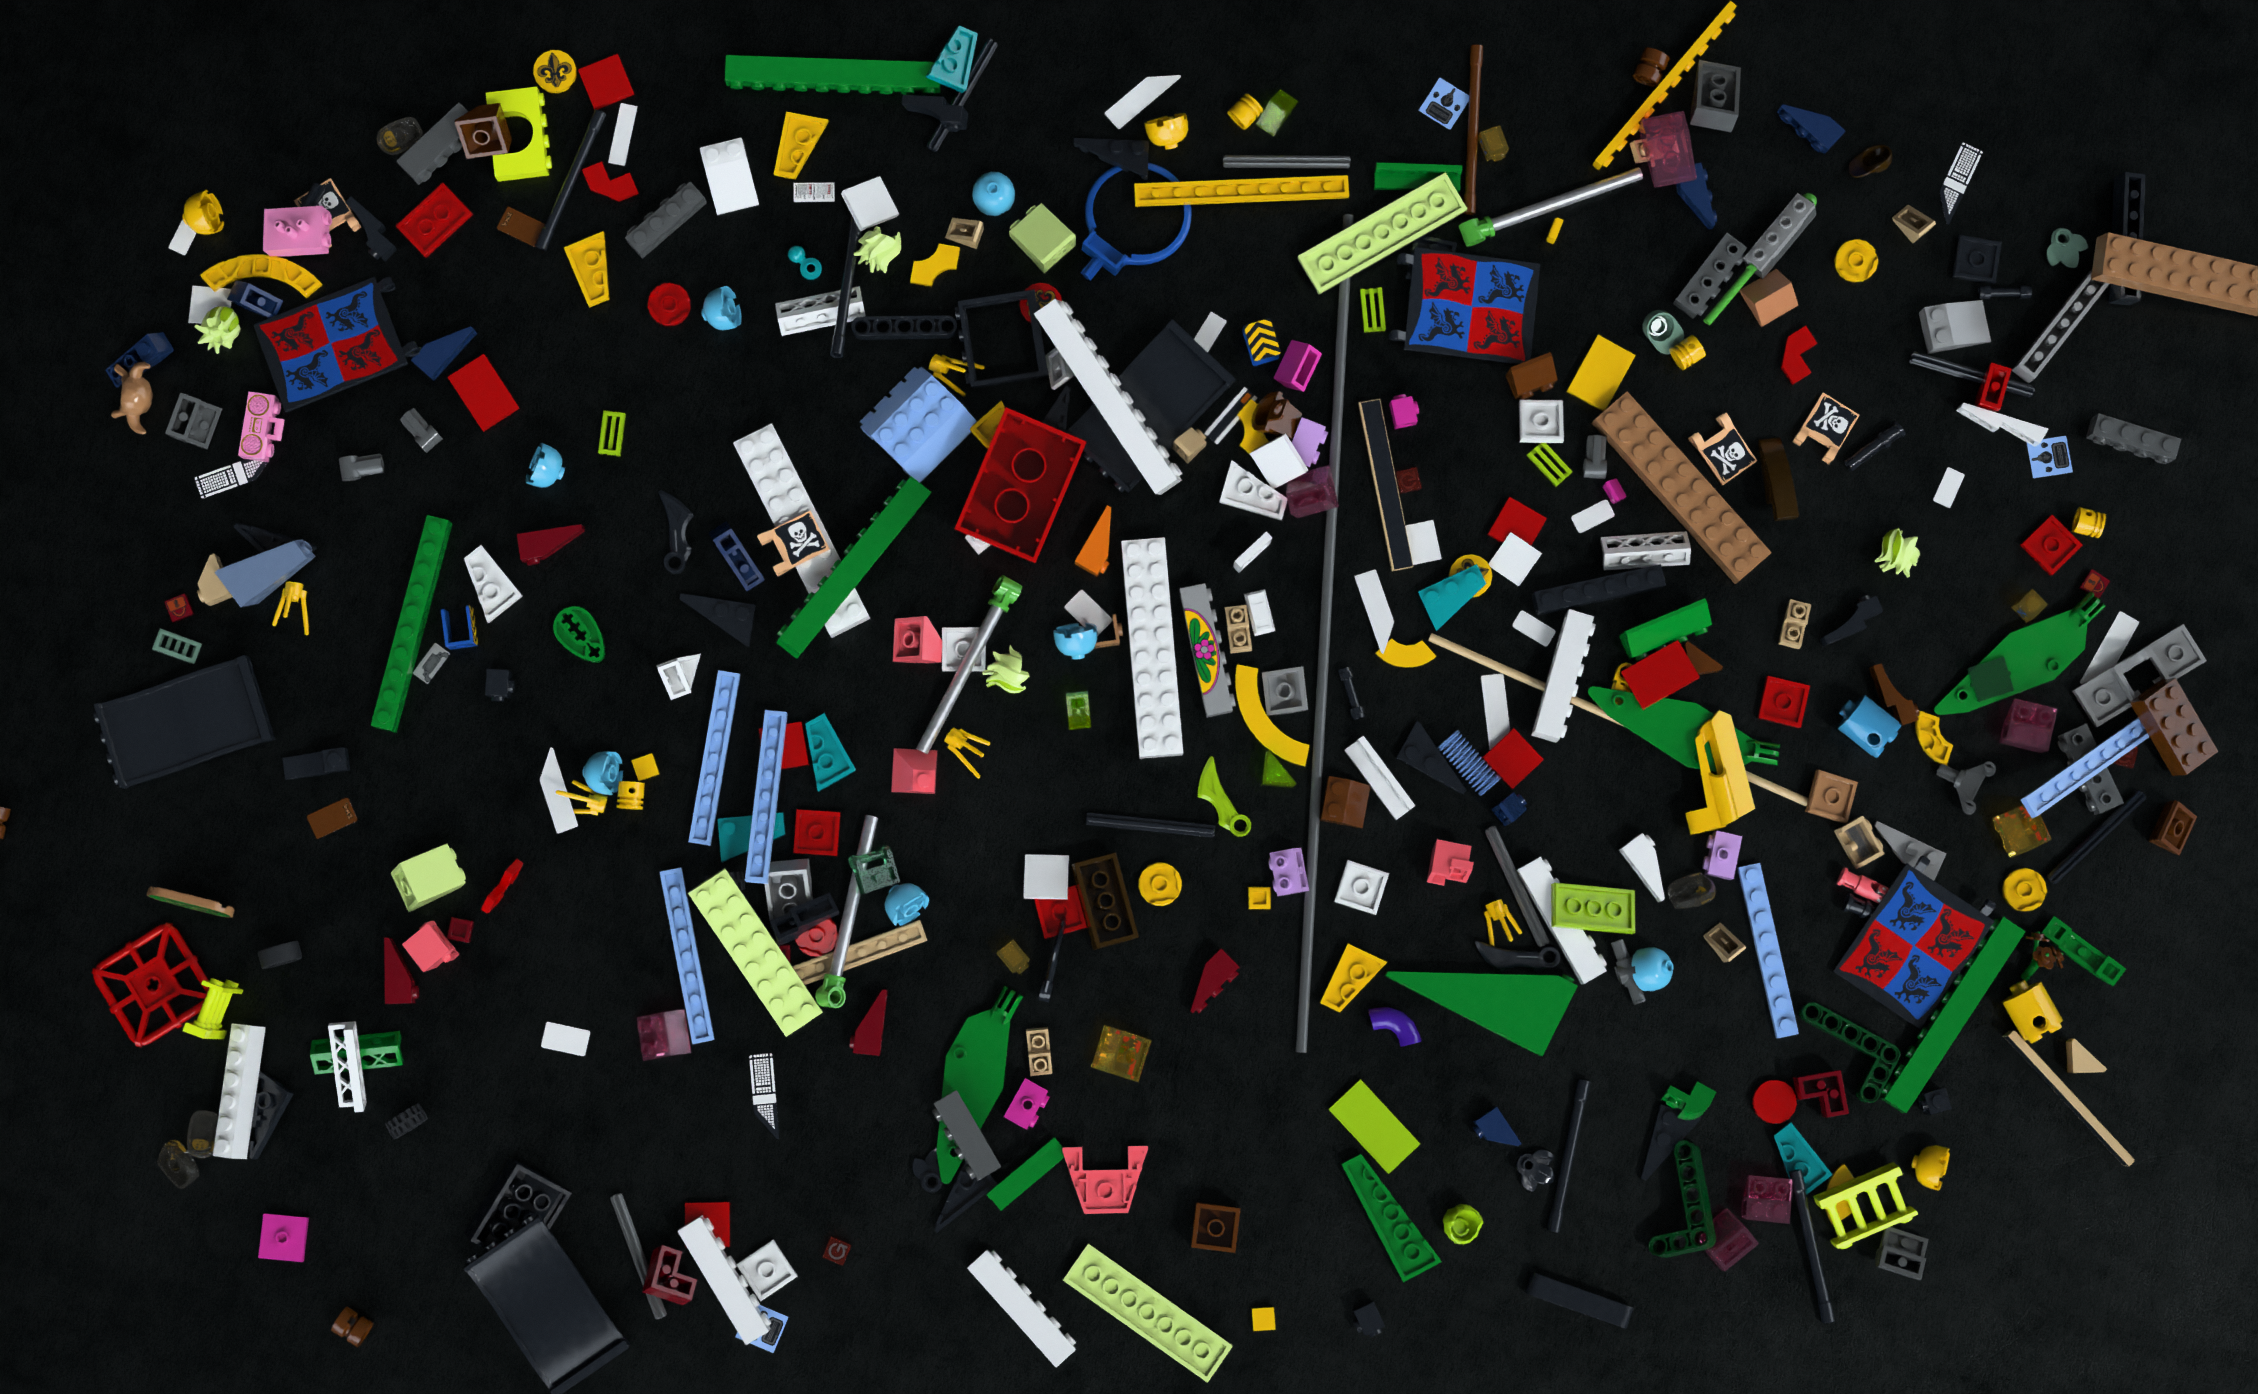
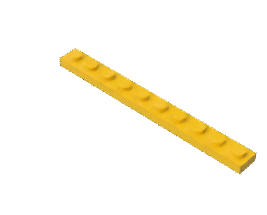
M1730 0L1596 158L1592 166L1597 170H1600L1602 166L1608 167L1614 159L1612 154L1616 150L1620 152L1628 143L1625 139L1629 134L1634 136L1640 129V121L1643 118L1647 120L1655 111L1652 107L1657 102L1661 104L1668 96L1666 92L1670 86L1674 88L1682 78L1679 75L1684 70L1688 72L1695 64L1693 59L1696 55L1702 56L1709 47L1707 42L1711 38L1715 40L1722 32L1720 27L1724 22L1729 24L1735 17L1734 10L1737 5Z
M1348 175L1134 184L1135 207L1349 198Z

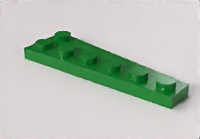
M1359 1154L1342 1163L1341 1165L1402 1282L1441 1263L1438 1255L1424 1239L1364 1157Z

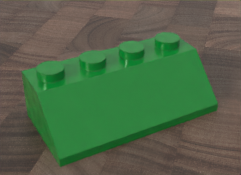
M1704 598L1622 633L1619 637L1629 660L1635 658L1636 661L1648 657L1647 652L1654 649L1657 652L1671 642L1678 640L1682 643L1687 641V636L1695 633V636H1699L1708 632L1707 628L1712 623L1707 601Z

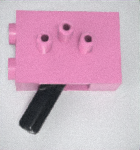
M314 183L300 207L264 209L263 251L276 257L329 254V246L331 245L329 226L332 224V216L323 206H316L325 191L322 185Z

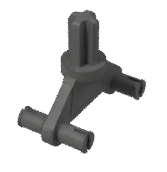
M1988 761L1972 769L1959 772L1941 764L1937 770V776L1954 783L1953 787L1957 788L1963 812L1971 815L1976 811V804L1973 802V799L1985 776L1991 777L1994 775L1996 767L1992 762Z

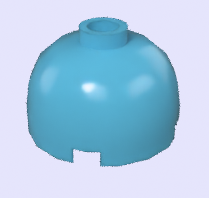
M988 172L977 179L973 186L972 197L980 212L990 216H998L1011 208L1015 199V190L1013 183L1007 176L1000 172Z
M728 286L717 288L711 291L704 300L702 316L715 329L729 330L741 324L740 305L735 307L733 299L737 297Z
M540 443L541 447H537L530 462L529 468L532 473L531 475H526V483L543 488L554 484L556 479L561 480L565 468L562 467L560 453L553 447Z
M1073 623L1057 627V631H1053L1055 644L1061 653L1072 656V659H1082L1085 657L1084 654L1091 652L1097 642V626L1092 623H1085L1086 627L1079 626V623Z
M597 752L588 759L583 767V777L588 787L596 793L613 795L612 792L618 791V783L622 781L623 771H619V764H622V759L617 752Z
M911 883L894 885L889 890L884 905L886 914L894 925L898 923L900 926H903L920 915L917 911L922 906L924 909L928 906L929 897L920 887Z
M1648 947L1637 950L1633 955L1632 967L1635 966L1636 972L1633 974V979L1642 991H1655L1664 988L1670 982L1673 973V963L1663 950Z

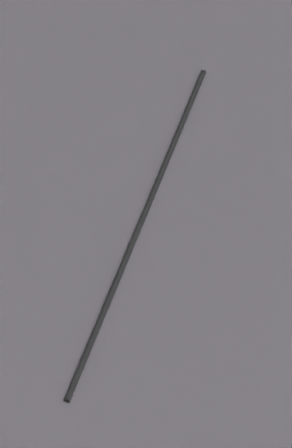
M1343 215L1342 231L1353 225L1354 215ZM1350 277L1339 283L1306 863L1309 891H1305L1296 1039V1052L1307 1053Z

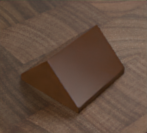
M2179 801L2166 802L2148 841L2180 856L2197 816Z

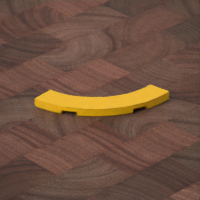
M264 254L237 256V258L219 262L200 274L214 292L235 280L250 277H266L287 283L307 299L323 285L305 268L287 259Z
M1237 664L1235 674L1236 696L1240 712L1249 730L1272 753L1288 762L1305 767L1309 745L1288 737L1271 722L1262 707L1258 695V668Z

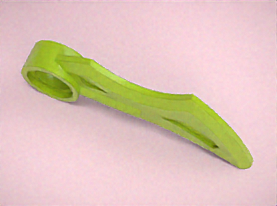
M1211 756L1201 774L1198 798L1205 799L1214 805L1218 812L1219 825L1231 831L1237 837L1246 836L1251 830L1250 819L1245 815H1239L1221 786L1214 758ZM1237 820H1244L1247 827L1244 831L1238 832L1235 830L1234 823Z

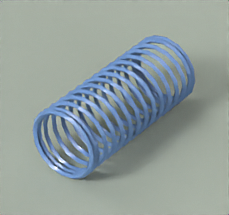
M1456 730L1438 748L1442 751L1449 746L1443 754L1453 749L1446 756V758H1449L1456 753L1449 762L1460 756L1452 765L1454 766L1460 762L1456 769H1459L1463 766L1459 773L1467 769L1462 774V777L1470 773L1465 780L1474 776L1469 781V784L1478 779L1472 785V788L1481 783L1475 789V791L1481 789L1478 792L1479 796H1481L1496 784L1500 777L1495 775L1490 778L1495 771L1486 775L1492 767L1483 771L1488 764L1482 766L1485 760L1479 762L1482 756L1476 758L1479 754L1478 752L1472 755L1475 752V749L1469 751L1472 745L1465 748L1469 743L1467 741L1462 744L1466 738L1458 741L1462 734H1460L1459 730Z

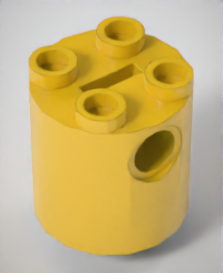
M2022 980L2009 988L2012 995L2004 999L2002 1003L2024 1041L2028 1040L2030 1043H2034L2042 1038L2041 1034L2046 1031L2053 1033L2062 1028L2060 1023L2063 1019L2041 981L2028 986L2026 981ZM2036 1016H2042V1023L2037 1026L2033 1025V1019Z

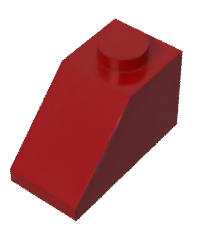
M1990 363L1979 386L1974 406L1993 412L1999 411L2012 369Z

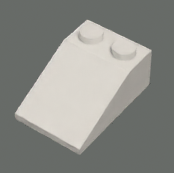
M742 138L700 148L717 215L759 205Z

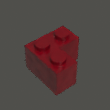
M1841 1070L1793 1077L1796 1098L1802 1100L1819 1097L1822 1117L1828 1118L1849 1114Z
M664 1245L653 1250L642 1292L680 1305L692 1301L697 1279L677 1273L682 1251Z

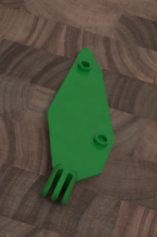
M2090 591L2072 609L2009 633L1934 707V712L1937 715L1970 712L2054 680L2085 650L2087 624L2105 607V604H2099L2101 600L2098 597H2094L2095 594ZM1960 692H1964L1963 699L1959 698Z
M1594 686L1588 689V695L1610 718L1684 766L1700 769L1695 737L1700 727L1714 716L1713 713L1697 703L1664 698L1642 710L1631 692ZM1615 698L1621 699V705L1615 703ZM1734 727L1744 766L1751 761L1771 765L1778 764V760L1762 758L1759 755L1779 757L1778 751L1762 749L1760 747L1780 749V744L1754 740ZM1708 740L1704 747L1710 771L1717 772Z
M1006 986L1003 987L992 1009L967 1018L946 1055L942 1098L957 1090L979 1129H981L1003 1090L1010 1020L1023 998L1019 994L1009 1013L1006 1012L1016 994L1015 991L1011 990L1002 1007L999 1008L1001 1001L1008 991ZM941 1120L939 1121L936 1152L941 1181L944 1184H949L963 1159L960 1160L958 1156L953 1157L951 1155V1150L957 1146L953 1139L949 1141L943 1131L946 1127Z

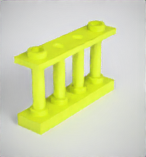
M211 978L210 981L203 980L201 985L209 987L208 993L197 1020H194L193 1023L186 1022L183 1031L203 1039H224L227 1031L221 1029L222 1019L232 994H242L243 989L238 988V983L227 979L225 983Z
M1892 1162L1813 1196L1816 1205L1821 1209L1828 1210L1838 1236L1830 1241L1837 1249L1849 1248L1855 1241L1897 1223H1907L1913 1219L1912 1217L1918 1215L1917 1210L1913 1207L1905 1206L1896 1183L1897 1177L1903 1175L1898 1165ZM1882 1183L1888 1184L1898 1210L1887 1216L1876 1191L1877 1186ZM1864 1191L1868 1193L1878 1220L1868 1224L1865 1223L1856 1200L1857 1194ZM1843 1200L1848 1202L1858 1227L1847 1233L1836 1209L1837 1203Z

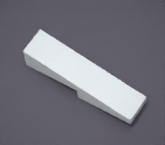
M1962 403L1956 410L1991 432H1995L2001 427L2034 447L2041 443L2048 431L2047 428L1967 403Z

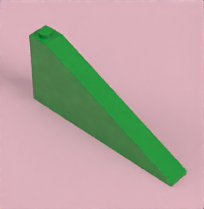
M1388 971L1384 975L1539 1056H1543L1578 985L1573 983L1574 979L1565 974L1560 977L1554 975Z

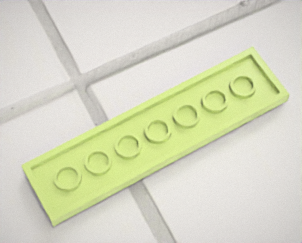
M1445 172L1302 253L1297 258L1318 294H1321L1467 211V207Z
M726 868L688 892L786 1037L823 1013Z
M1087 1244L1063 1279L1067 1284L1207 1383L1233 1347L1229 1342L1090 1244Z

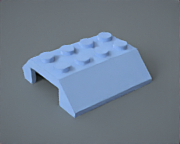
M914 367L904 377L906 382L900 381L889 392L891 397L885 396L874 407L876 412L870 411L860 421L862 424L860 428L872 440L874 439L902 467L909 477L912 476L921 483L971 433L970 428L977 421L933 375L922 367L919 369Z

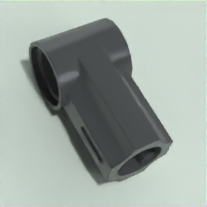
M414 408L407 411L400 419L402 424L415 437L414 440L426 453L443 440L438 432L431 425H428Z
M1601 435L1587 437L1583 477L1606 478V437Z
M381 454L339 458L342 481H353L360 479L361 476L384 473V462Z

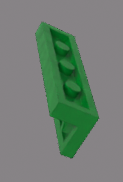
M1376 163L1374 190L1413 191L1446 172L1456 191L1460 192L1462 165Z
M400 1031L358 1035L362 1070L403 1065L400 1050ZM338 1037L342 1041L345 1039V1037ZM330 1038L312 1040L310 1058L314 1073H334ZM342 1047L338 1051V1057L347 1058V1052ZM386 1053H395L396 1058L388 1059L384 1055ZM370 1055L375 1059L373 1061H365L362 1057ZM326 1060L330 1064L328 1066H319L318 1061ZM344 1068L341 1072L349 1071V1070L346 1069V1068Z
M1054 1137L986 1195L995 1203L1000 1211L1003 1210L1064 1158L1062 1145Z

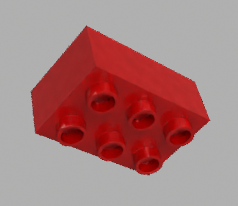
M1006 407L954 530L1027 561L1036 563L1086 445V441Z

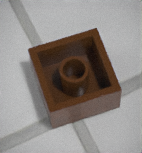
M1196 1202L1191 1248L1235 1253L1241 1208Z

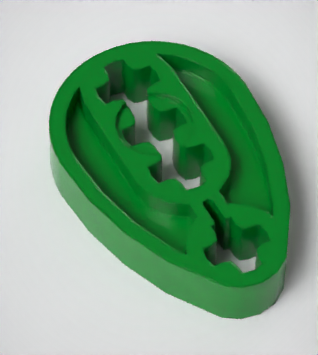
M576 606L565 608L559 612L553 624L557 640L574 655L594 663L602 661L605 657L604 639L592 615L587 610ZM565 614L568 616L573 615L571 618L572 622L580 624L578 629L582 633L587 632L584 641L581 639L577 641L578 634L575 631H569L571 629L570 624L567 622L563 624L565 620L563 616ZM588 644H590L592 648H600V651L598 652L600 655L599 657H590L592 652Z

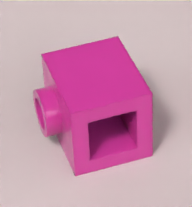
M1406 394L1393 397L1394 400H1391L1389 406L1394 428L1398 429L1416 425L1418 422L1416 414H1419L1417 401L1413 402L1412 396L1406 397Z

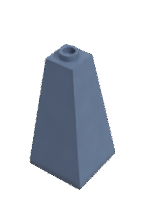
M303 539L295 540L215 571V574L239 606L244 607L259 604L316 556L313 554V549L308 542L303 541Z

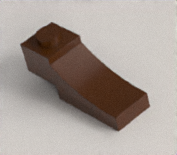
M1882 663L1870 667L1869 670L1882 709L1891 707L1894 718L1902 726L1918 721L1920 713L1917 704H1913L1912 699L1906 700L1895 689L1887 677Z

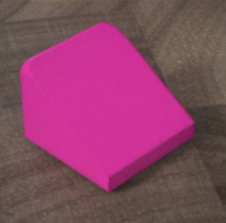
M1617 479L1607 481L1603 485V489L1612 504L1626 498V494Z

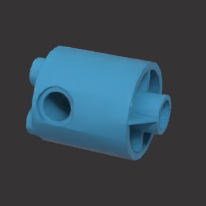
M1863 695L1856 703L1848 700L1841 708L1839 714L1844 718L1837 729L1871 756L1873 755L1877 758L1883 752L1887 741L1891 743L1898 735L1897 731L1902 725L1870 698Z

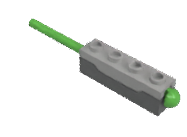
M1797 193L1745 255L1746 270L1703 320L1707 325L1712 324L1753 274L1764 279L1815 218V206L1817 204L1815 195L1806 193L1801 196Z

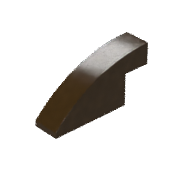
M1780 437L1758 440L1766 503H1772L1774 521L1796 519L1799 517L1796 494Z

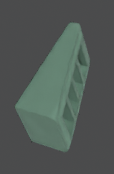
M160 629L152 650L195 664L202 644ZM164 636L169 637L165 648H162L161 644ZM172 640H177L174 650L170 651L169 648ZM181 642L186 643L182 654H178ZM193 645L194 648L190 658L186 657L189 646Z

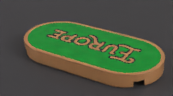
M150 886L147 892V896L153 899L221 917L232 918L235 911L230 906L222 907V904L216 901L165 888Z

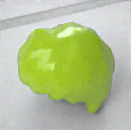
M1459 1204L1454 1208L1448 1209L1442 1220L1444 1232L1456 1244H1467L1473 1241L1483 1224L1479 1212L1467 1204Z

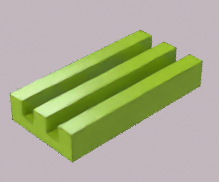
M1382 287L1377 289L1369 288L1367 290L1360 289L1364 333L1385 331ZM1368 294L1370 298L1372 327H1368L1365 297ZM1374 294L1378 296L1380 327H1377Z
M603 411L599 454L621 457L625 413ZM608 416H612L607 450L604 449ZM617 417H620L616 450H613Z
M1540 443L1527 454L1528 458L1555 487L1572 473V470L1547 443ZM1541 448H1543L1549 454V456L1561 467V469L1565 472L1564 474L1540 450ZM1535 453L1559 476L1558 480L1534 456Z

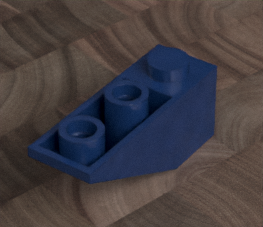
M1784 104L1777 111L1783 122L1786 124L1790 123L1800 137L1808 139L1813 149L1823 154L1845 132L1829 116Z
M1702 163L1676 167L1673 175L1677 193L1707 229H1712L1715 226V222H1717V214L1715 209L1712 210L1710 203L1712 202V192L1710 189H1707L1706 181H1708L1706 169L1702 167Z
M164 332L147 334L106 369V372L116 388L122 386V376L114 370L116 364L130 373L135 363L146 362L153 367L165 359L174 349Z

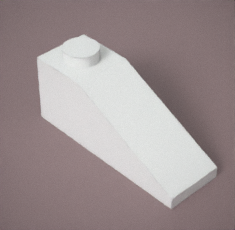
M1641 833L1620 848L1619 851L1657 902H1661L1665 897L1656 850L1653 848L1655 843L1648 835L1644 836Z

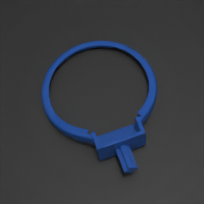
M1148 163V170L1162 175L1170 182H1180L1168 170L1153 163ZM1118 166L1110 168L1095 181L1086 199L1085 221L1089 236L1082 244V251L1092 259L1081 271V274L1084 278L1091 281L1102 266L1116 276L1125 265H1149L1167 258L1181 246L1188 234L1192 217L1191 205H1184V221L1181 231L1167 248L1152 254H1132V258L1122 255L1094 231L1096 224L1093 216V203L1096 193L1110 176L1122 171Z

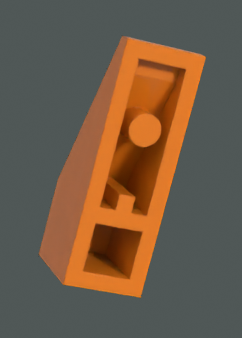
M1108 505L1075 560L1077 566L1096 577L1100 572L1104 574L1109 566L1107 559L1111 507Z

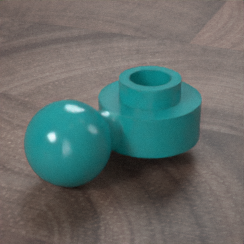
M793 246L789 249V259L794 263L801 264L800 272L805 279L815 280L820 276L822 266L817 259L806 258L805 251L800 246ZM813 265L815 267V271L808 272L807 266Z

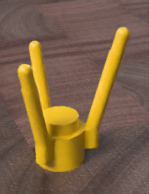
M935 354L929 365V370L934 371L933 376L939 378L961 396L965 397L966 393L944 377L942 373L947 374L949 368L964 373L966 371L964 368L954 364L968 367L967 362L963 363L962 360ZM974 363L977 369L983 370L985 368L983 365Z
M286 582L272 622L273 626L277 624L284 603L283 617L286 618L291 602H299V598H301L305 635H309L306 605L307 591L303 590V584Z
M953 727L944 742L949 744L947 748L963 762L976 778H980V774L956 748L961 749L964 746L980 757H983L984 753L967 743V738L987 746L990 745V742L967 733L963 729L958 730Z
M573 780L572 784L594 795L590 794L588 798L560 790L556 791L558 795L587 802V807L590 809H573L574 814L598 815V812L604 813L608 796L596 793L588 786L576 780Z
M1502 899L1485 905L1487 911L1484 912L1487 921L1489 944L1495 947L1491 918H1493V921L1500 920L1510 942L1513 941L1504 917L1507 916L1518 934H1522L1521 929L1509 912L1507 905L1503 904Z

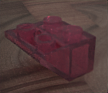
M1330 465L1309 470L1287 483L1286 495L1290 513L1297 518L1339 507Z
M2014 699L2004 721L2000 743L2040 753L2048 751L2057 708Z
M684 1009L637 1017L643 1061L691 1053Z
M1748 1175L1742 1200L1741 1218L1790 1224L1793 1179Z
M1726 1208L1713 1218L1716 1242L1712 1248L1705 1251L1720 1270L1726 1271L1759 1243L1737 1217ZM1702 1233L1700 1236L1701 1244L1706 1241L1705 1233Z

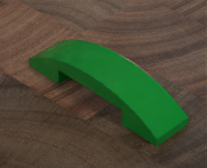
M2053 916L2041 932V934H2045L2044 937L2046 939H2049L2065 955L2111 986L2116 984L2126 970L2125 967L2110 956H2105L2074 933L2072 928L2055 916Z

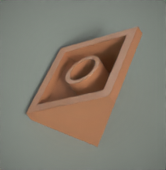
M1777 269L1768 273L1764 279L1759 278L1739 290L1761 327L1798 306L1792 283Z

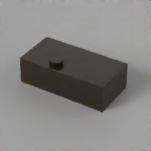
M1116 853L1071 865L1093 950L1138 938L1137 928Z

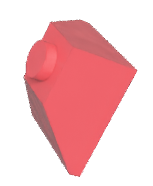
M928 617L895 619L893 662H941L942 639Z
M894 748L891 792L935 794L937 750H930L928 754H925L917 749Z

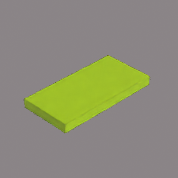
M1552 883L1551 927L1634 934L1635 890Z
M1361 1079L1328 1109L1388 1174L1420 1145L1416 1138Z

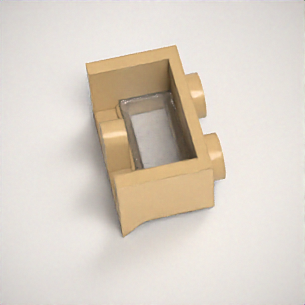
M1863 816L1834 831L1855 869L1885 854L1882 850L1883 845L1881 841L1875 838L1871 831L1872 825Z

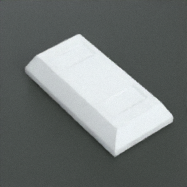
M1265 589L1244 594L1254 636L1274 632L1275 627Z

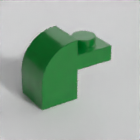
M1696 1082L1689 1094H1686L1670 1085L1661 1100L1665 1101L1669 1107L1681 1110L1678 1118L1694 1120L1699 1118L1710 1106L1716 1091Z

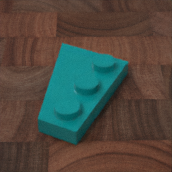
M962 26L956 27L926 75V78L961 93L967 90L978 33Z
M1478 564L1418 592L1436 631L1487 584Z
M825 713L805 724L817 790L819 792L855 772L856 769Z
M783 812L776 813L773 840L785 835ZM753 815L718 819L722 863L749 850Z
M1791 1122L1774 1134L1788 1176L1789 1171L1802 1169L1806 1195L1833 1175Z

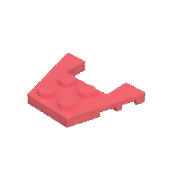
M1127 1146L1128 1168L1121 1170H1083L1082 1147H1062V1153L1084 1214L1129 1212L1148 1146Z

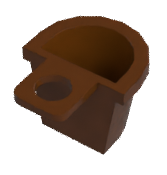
M1280 391L1267 394L1259 402L1251 420L1253 429L1260 433L1268 432L1278 437L1286 433L1289 439H1293L1302 413L1290 404L1288 399H1284L1282 397L1283 393Z

